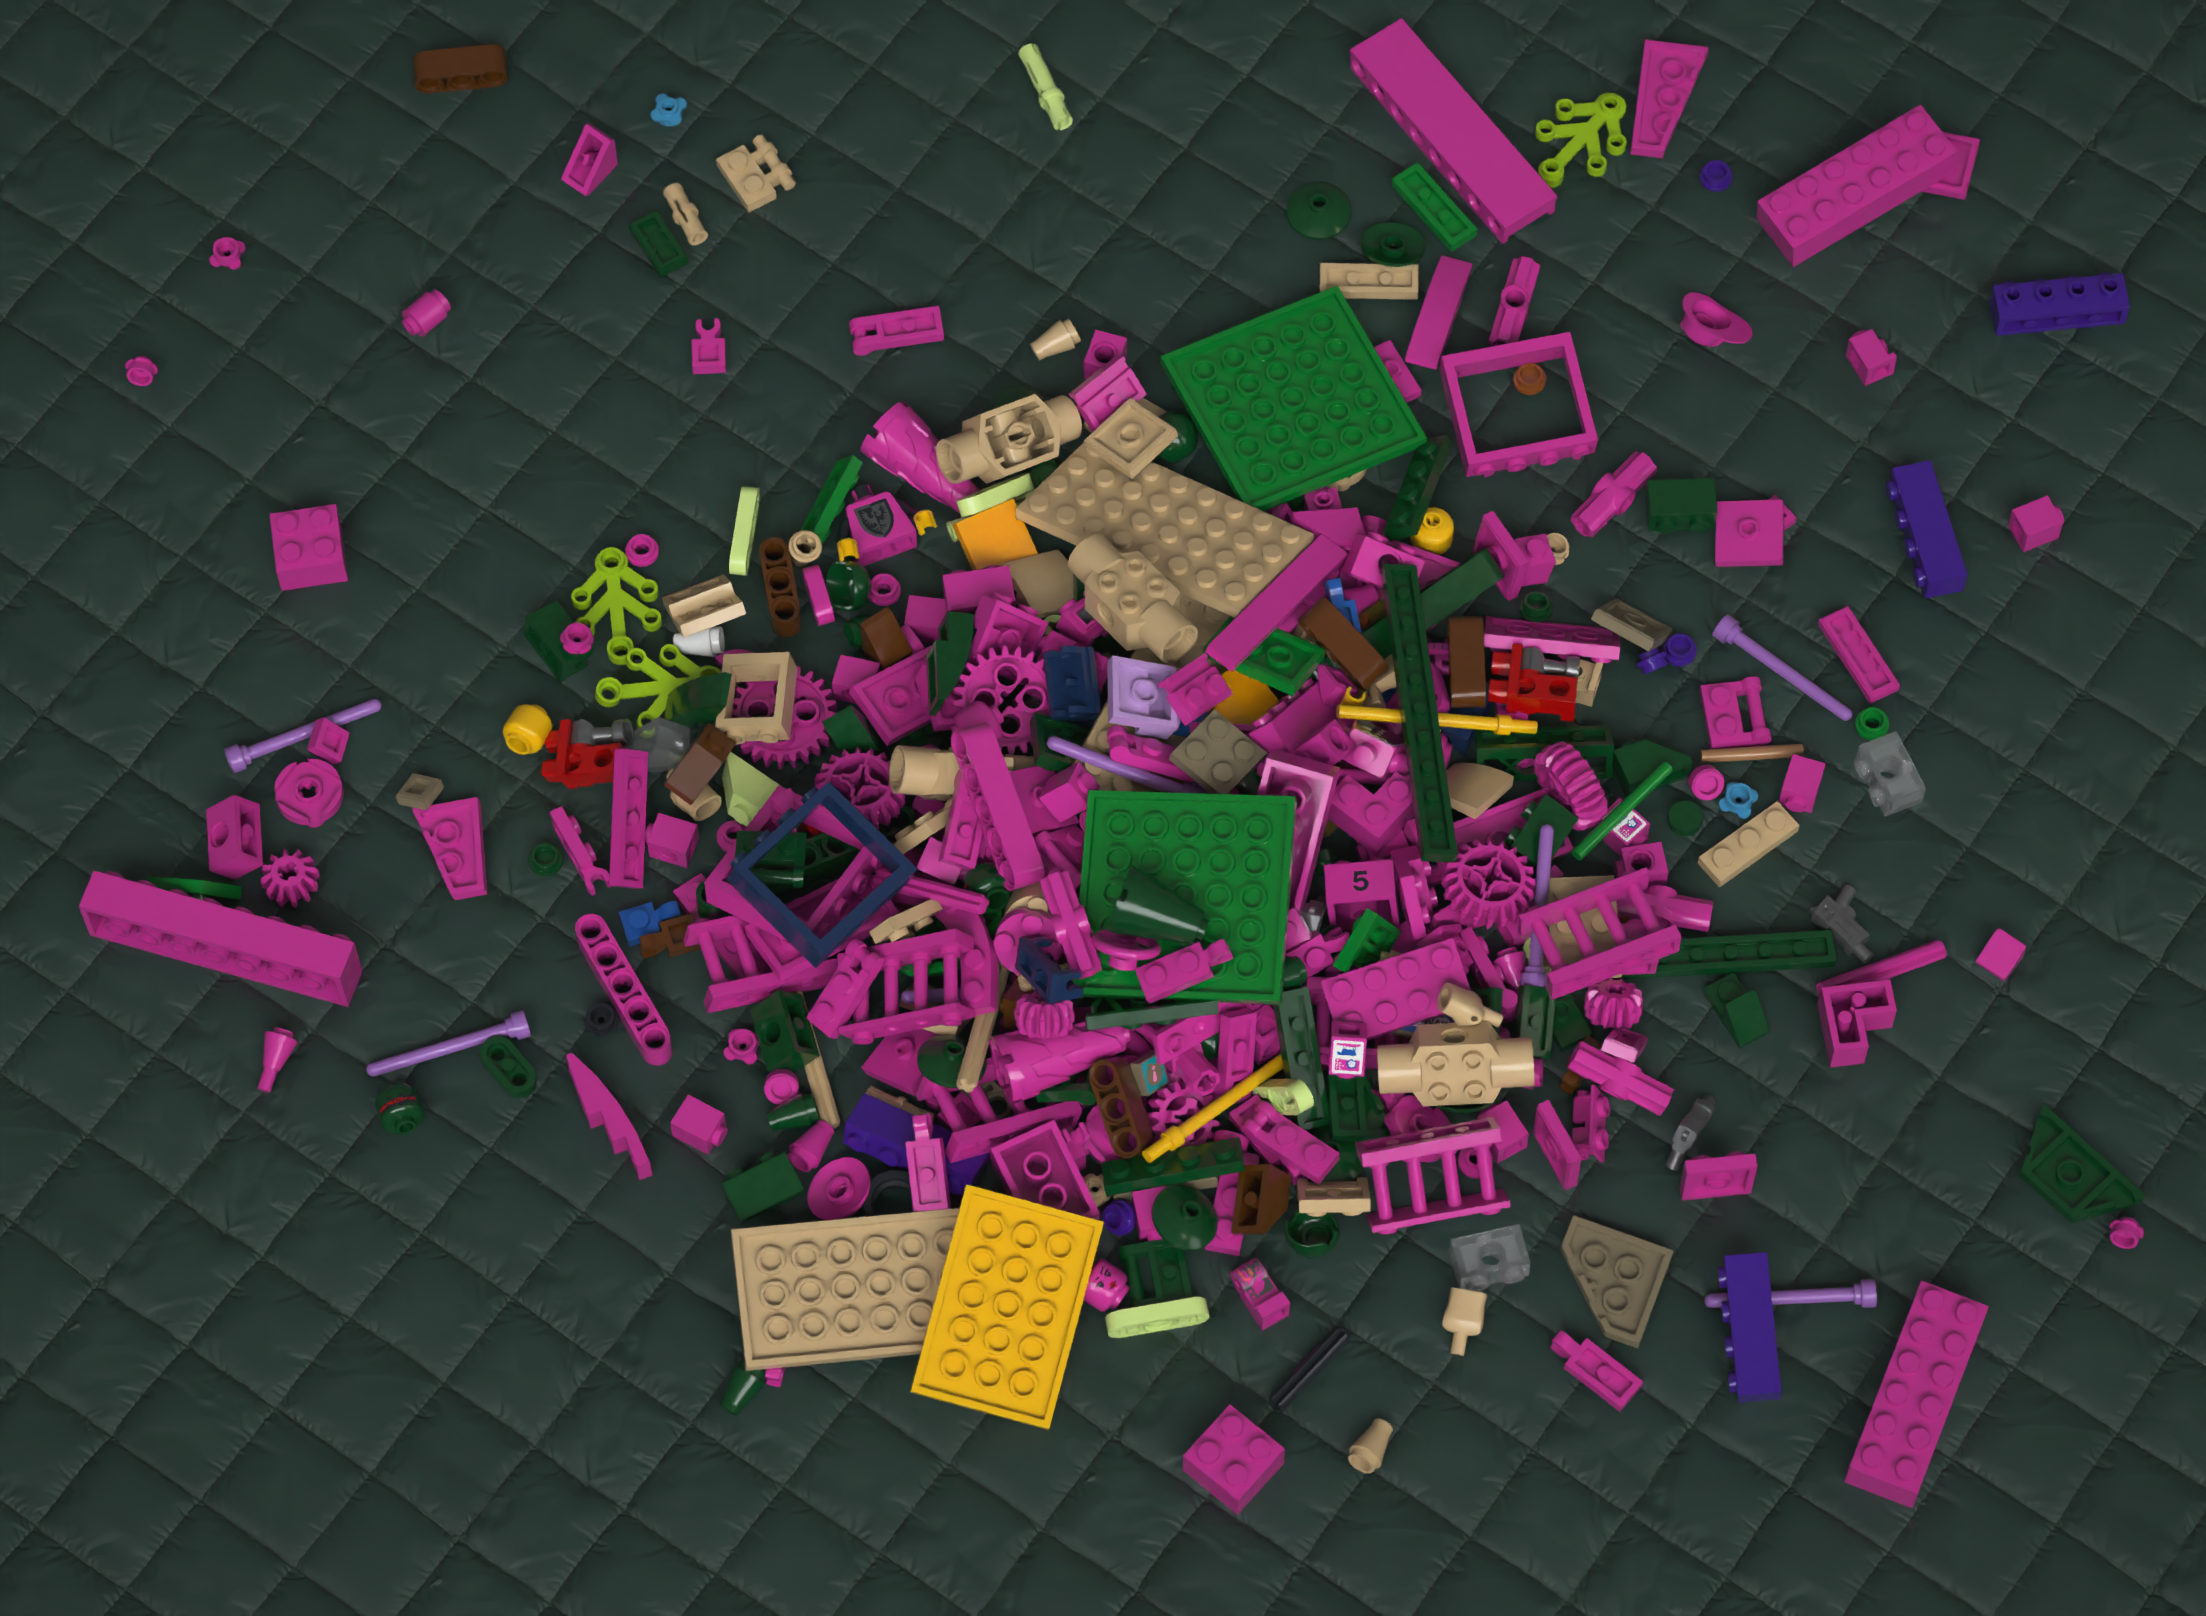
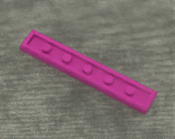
M1321 534L1208 645L1205 652L1233 672L1346 560L1348 553Z

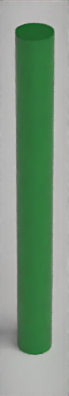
M1663 761L1571 851L1572 855L1581 861L1673 771L1671 765Z

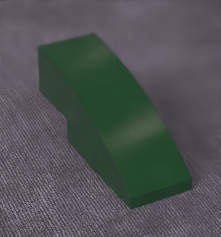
M947 611L938 627L939 640L935 639L926 655L929 716L937 715L964 670L973 637L974 614Z
M727 672L711 674L690 680L676 687L668 694L662 726L689 732L696 723L704 725L712 723L727 705L732 674Z

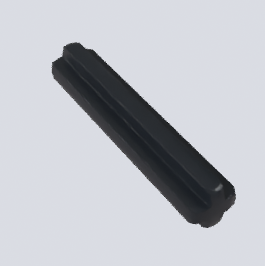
M1339 1326L1334 1327L1269 1396L1270 1404L1278 1411H1284L1349 1342L1350 1336Z

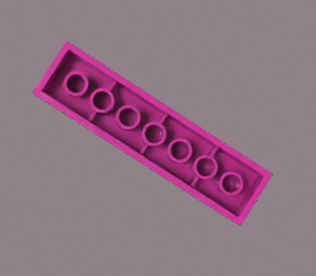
M93 871L79 904V909L90 936L346 1007L350 1005L362 974V967L355 943L344 935H326L308 925L297 927L287 924L283 919L276 916H268L267 918L257 916L252 911L243 907L228 908L210 898L199 900L189 897L187 893L178 889H171L170 891L159 889L151 882L145 880H138V882L130 881L112 871H106L105 873Z

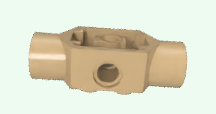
M1036 394L1030 395L963 421L961 433L942 439L937 443L936 458L938 466L944 477L952 484H959L977 476L986 484L1058 457L1060 445L1080 437L1082 432L1081 417L1076 405L1067 396L1061 395L1043 402Z
M1100 534L1087 537L1075 547L1069 557L1068 568L1085 585V610L1126 651L1149 648L1164 663L1175 662L1189 652L1196 642L1198 630L1180 612L1181 592L1139 551L1120 553Z
M896 746L891 756L889 781L892 792L895 794L918 795L926 800L947 801L952 798L955 789V776L960 769L952 747H949V750H940L938 748ZM1003 754L1009 772L1037 766L1034 763V756Z
M1482 1021L1480 1024L1458 1026L1456 1023L1421 1024L1417 1026L1407 1044L1377 1045L1380 1094L1413 1092L1422 1106L1493 1103L1501 1088L1535 1086L1532 1037L1501 1039L1489 1021Z

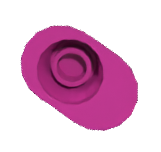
M1691 292L1684 296L1682 307L1685 314L1680 326L1691 340L1697 344L1709 347L1719 346L1724 341L1734 344L1750 341L1753 335L1752 328L1741 317L1722 307L1704 294Z

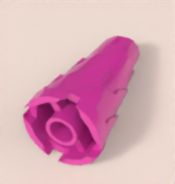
M904 401L892 406L873 426L876 429L874 433L875 439L867 434L861 445L860 451L869 459L893 475L901 477L920 492L927 493L935 500L951 507L959 514L956 500L980 491L971 479L959 484H952L944 477L936 458V446L939 440L931 432L927 424Z
M1085 1020L1073 1023V1029L1067 1035L1057 1036L1056 1039L1045 1038L1042 1040L1038 1037L1030 1038L1028 1035H1023L1017 1030L990 1037L989 1043L997 1078L1001 1077L1004 1084H1006L1002 1085L1001 1089L1010 1104H1015L1041 1094V1090L1070 1080L1069 1076L1089 1069L1098 1060L1112 1057L1126 1050V1043L1131 1041L1129 1030L1121 1026L1087 1030Z

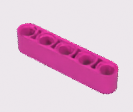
M985 722L953 731L951 734V746L998 874L1005 878V882H1003L1004 887L1009 891L1039 883L1045 876L1044 865L992 727Z
M589 913L583 915L575 925L579 949L643 1059L654 1066L665 1064L670 1060L673 1052L669 1030L605 921L597 914ZM588 932H599V935L594 938L584 937ZM604 959L616 960L608 966L600 964ZM621 986L631 987V990L626 993L616 991ZM639 1013L648 1015L644 1020L636 1021L632 1019L634 1015ZM653 1041H661L664 1043L659 1048L648 1047V1045Z

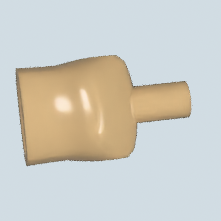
M674 768L667 773V779L674 770ZM709 783L692 805L685 802L672 791L670 793L673 803L683 812L688 813L695 821H702L718 811L722 803L721 796L710 787Z
M1447 982L1439 992L1437 999L1439 1012L1451 1017L1458 1026L1477 1025L1482 1021H1489L1491 1025L1498 1027L1503 1020L1502 1014L1483 1006L1481 998L1473 991L1465 990Z
M1450 1288L1442 1326L1445 1330L1454 1333L1451 1354L1464 1356L1467 1337L1479 1335L1482 1332L1487 1294Z

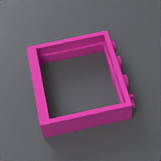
M1570 332L1441 357L1439 371L1466 477L1484 475L1485 478L1493 475L1496 471L1506 469L1509 472H1517L1525 469L1527 465L1540 463L1542 466H1548L1557 463L1559 459L1572 457L1578 460L1581 459L1582 455L1595 452L1598 438ZM1564 358L1583 434L1476 454L1457 378L1522 366L1526 363H1538Z
M779 785L744 831H765L769 829L773 832L778 828L771 820L770 803L772 798L787 789ZM792 792L794 809L796 811L803 805L801 802L803 796ZM822 805L807 817L803 823L861 851L809 920L805 921L799 918L820 940L832 929L838 918L842 919L847 914L851 901L857 893L861 894L865 890L869 877L874 870L882 867V863ZM735 842L704 882L707 903L786 940L727 881L733 869L730 863L735 859Z

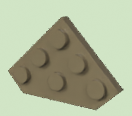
M1573 1215L1561 1246V1253L1604 1337L1638 1349L1674 1250Z

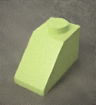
M732 752L727 756L722 774V782L728 815L747 827L779 784Z

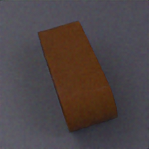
M496 44L427 50L419 52L413 57L415 88L422 93L497 87L505 84L508 79L505 49Z
M771 537L763 541L759 547L761 571L771 627L778 636L791 637L797 634L801 628L800 606L788 544L783 539ZM773 556L782 557L776 561L769 560ZM778 585L787 586L782 590L774 589V587ZM783 614L792 615L788 619L779 618Z
M1321 597L1297 619L1301 628L1319 647L1326 650L1325 654L1360 690L1365 692L1389 669L1382 656L1325 597Z
M1448 616L1450 707L1485 708L1486 680L1483 616Z
M1119 1056L1098 1060L1089 1069V1081L1111 1146L1119 1157L1131 1158L1142 1155V1151L1154 1143V1136L1131 1067L1124 1058ZM1107 1066H1110L1114 1072L1112 1082L1106 1075ZM1119 1099L1125 1105L1124 1115L1119 1112L1117 1107ZM1130 1133L1136 1138V1148H1133L1129 1143Z

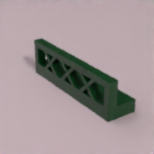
M1611 725L1538 727L1536 734L1511 732L1509 736L1496 735L1494 731L1475 729L1476 764L1484 765V760L1498 759L1504 764L1498 770L1514 776L1513 781H1537L1538 777L1534 773L1535 767L1532 769H1521L1517 764L1523 759H1536V755L1542 752L1541 750L1545 747L1564 741L1579 751L1585 760H1589L1591 757L1605 756V767H1592L1591 769L1594 770L1597 779L1613 778L1614 743Z

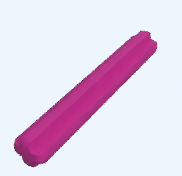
M879 868L876 870V876L873 877L874 884L880 885L892 873L888 869ZM913 876L910 882L898 892L927 901L930 899L936 900L942 905L979 915L984 914L986 907L989 905V899L983 894Z
M1935 940L1827 979L1816 985L1818 996H1820L1822 987L1886 980L1939 961L1947 956L1946 949L1942 941Z

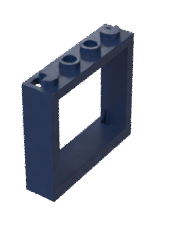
M829 781L821 789L814 786L801 799L803 805L796 811L793 808L787 810L777 821L780 826L773 832L769 829L765 830L755 840L753 844L756 847L749 854L742 851L730 863L733 869L727 878V881L815 968L910 882L917 871V868ZM823 804L892 874L820 940L750 869Z

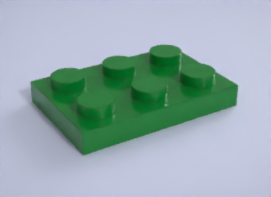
M1230 616L1206 643L1203 654L1208 645L1235 619L1234 617ZM1276 628L1235 671L1294 696L1324 660L1326 650ZM1207 654V655H1208V657H1207L1208 659H1211V660H1213V661L1219 663L1217 660H1215L1213 657H1211L1209 654Z

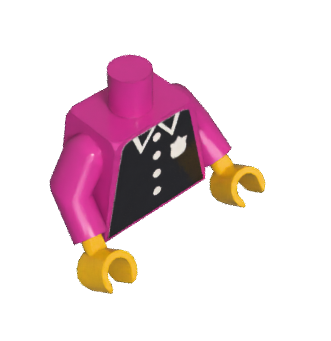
M1348 687L1342 698L1341 705L1362 706L1366 694L1363 692L1360 699L1353 698L1350 695L1352 687ZM1336 718L1338 724L1355 745L1342 760L1380 778L1391 777L1395 772H1398L1400 775H1409L1404 738L1367 720Z

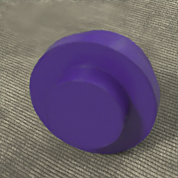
M1710 161L1701 169L1700 182L1709 191H1723L1732 182V171L1723 161Z
M1679 633L1665 641L1663 651L1668 653V656H1666L1668 663L1682 667L1694 661L1697 647L1688 635Z
M1658 647L1650 652L1647 651L1640 654L1641 661L1635 665L1637 669L1641 668L1644 675L1668 665L1666 659L1668 653L1667 651L1660 653Z
M1116 1200L1110 1203L1103 1212L1104 1226L1115 1235L1129 1234L1136 1223V1213L1133 1206L1125 1200Z

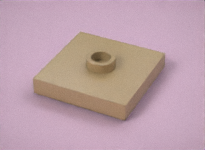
M1129 398L1094 430L1084 442L1089 450L1133 479L1178 437V433L1174 427L1132 398Z

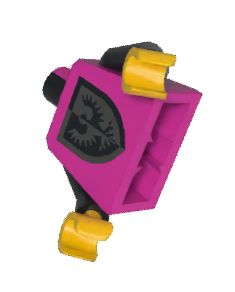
M867 484L856 487L851 493L855 503L846 507V517L840 521L836 545L839 561L843 562L846 556H855L856 562L866 566L916 548V529L919 535L922 536L925 534L924 528L929 526L937 527L932 511H918L900 499L895 500L890 492H883L874 496L870 486Z

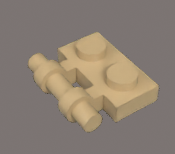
M758 135L753 139V144L757 151L751 154L745 145H742L716 158L717 167L748 213L777 199L776 191L773 187L781 184L787 191L796 185L791 177L792 171L786 163L780 161L777 156V149L772 142H767L763 135ZM765 163H767L770 169L772 170L770 173L764 175V173L759 167Z

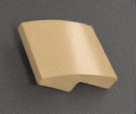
M1058 549L1001 564V566L1009 565L1013 589L1017 592L1016 604L1018 606L1022 604L1037 610L1036 617L1040 619L1060 614V609L1069 600L1074 598L1073 573L1068 568V560Z
M724 574L662 597L667 612L683 638L746 614L743 602L736 596L731 581Z
M1454 763L1446 770L1451 810L1455 809L1473 819H1477L1512 788L1514 776L1481 764Z

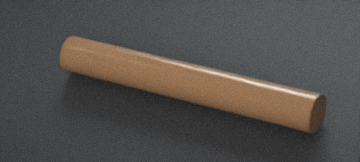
M1803 744L1700 750L1701 763L1792 758L1793 754L1803 757L1804 751Z

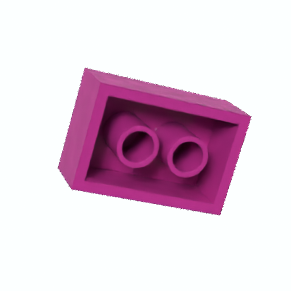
M1055 1120L990 1149V1160L1007 1196L1099 1220V1210Z

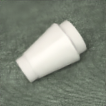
M721 626L711 627L685 638L680 633H675L673 637L674 645L683 654L716 657L717 653H723L725 650V638Z

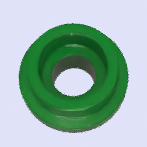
M1870 707L1862 710L1857 715L1855 729L1866 740H1879L1888 732L1889 719L1881 709ZM1870 722L1875 723L1877 728H1870L1866 724Z

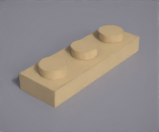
M1320 263V292L1338 285L1345 298L1418 300V265L1389 267L1381 264Z
M1777 801L1698 858V864L1720 888L1797 833L1799 824Z

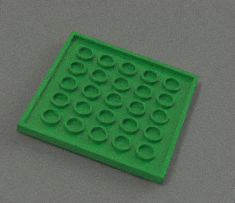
M1338 285L1160 357V364L1236 498L1262 511L1406 454L1427 442L1426 435Z
M1088 790L1079 904L1084 907L1092 933L1108 929L1115 905L1120 897L1131 866L1141 868L1205 911L1203 918L1209 920L1203 939L1195 938L1193 944L1200 942L1203 949L1206 950L1212 943L1225 939L1233 955V959L1211 967L1214 977L1160 1000H1206L1224 1003L1282 1005L1297 806L1296 797ZM1155 939L1161 946L1160 954L1152 959L1138 960L1137 968L1192 944ZM1137 943V945L1149 949L1147 946ZM1097 949L1102 971L1085 979H1072L1075 985H1080L1084 989L1083 997L1146 1000L1135 970L1124 971L1111 967L1109 965L1110 955Z

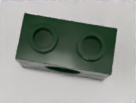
M777 990L750 1009L754 1030L759 1040L767 1071L787 1069L795 1073L820 1056L810 1021L806 1018L808 1013L801 994Z

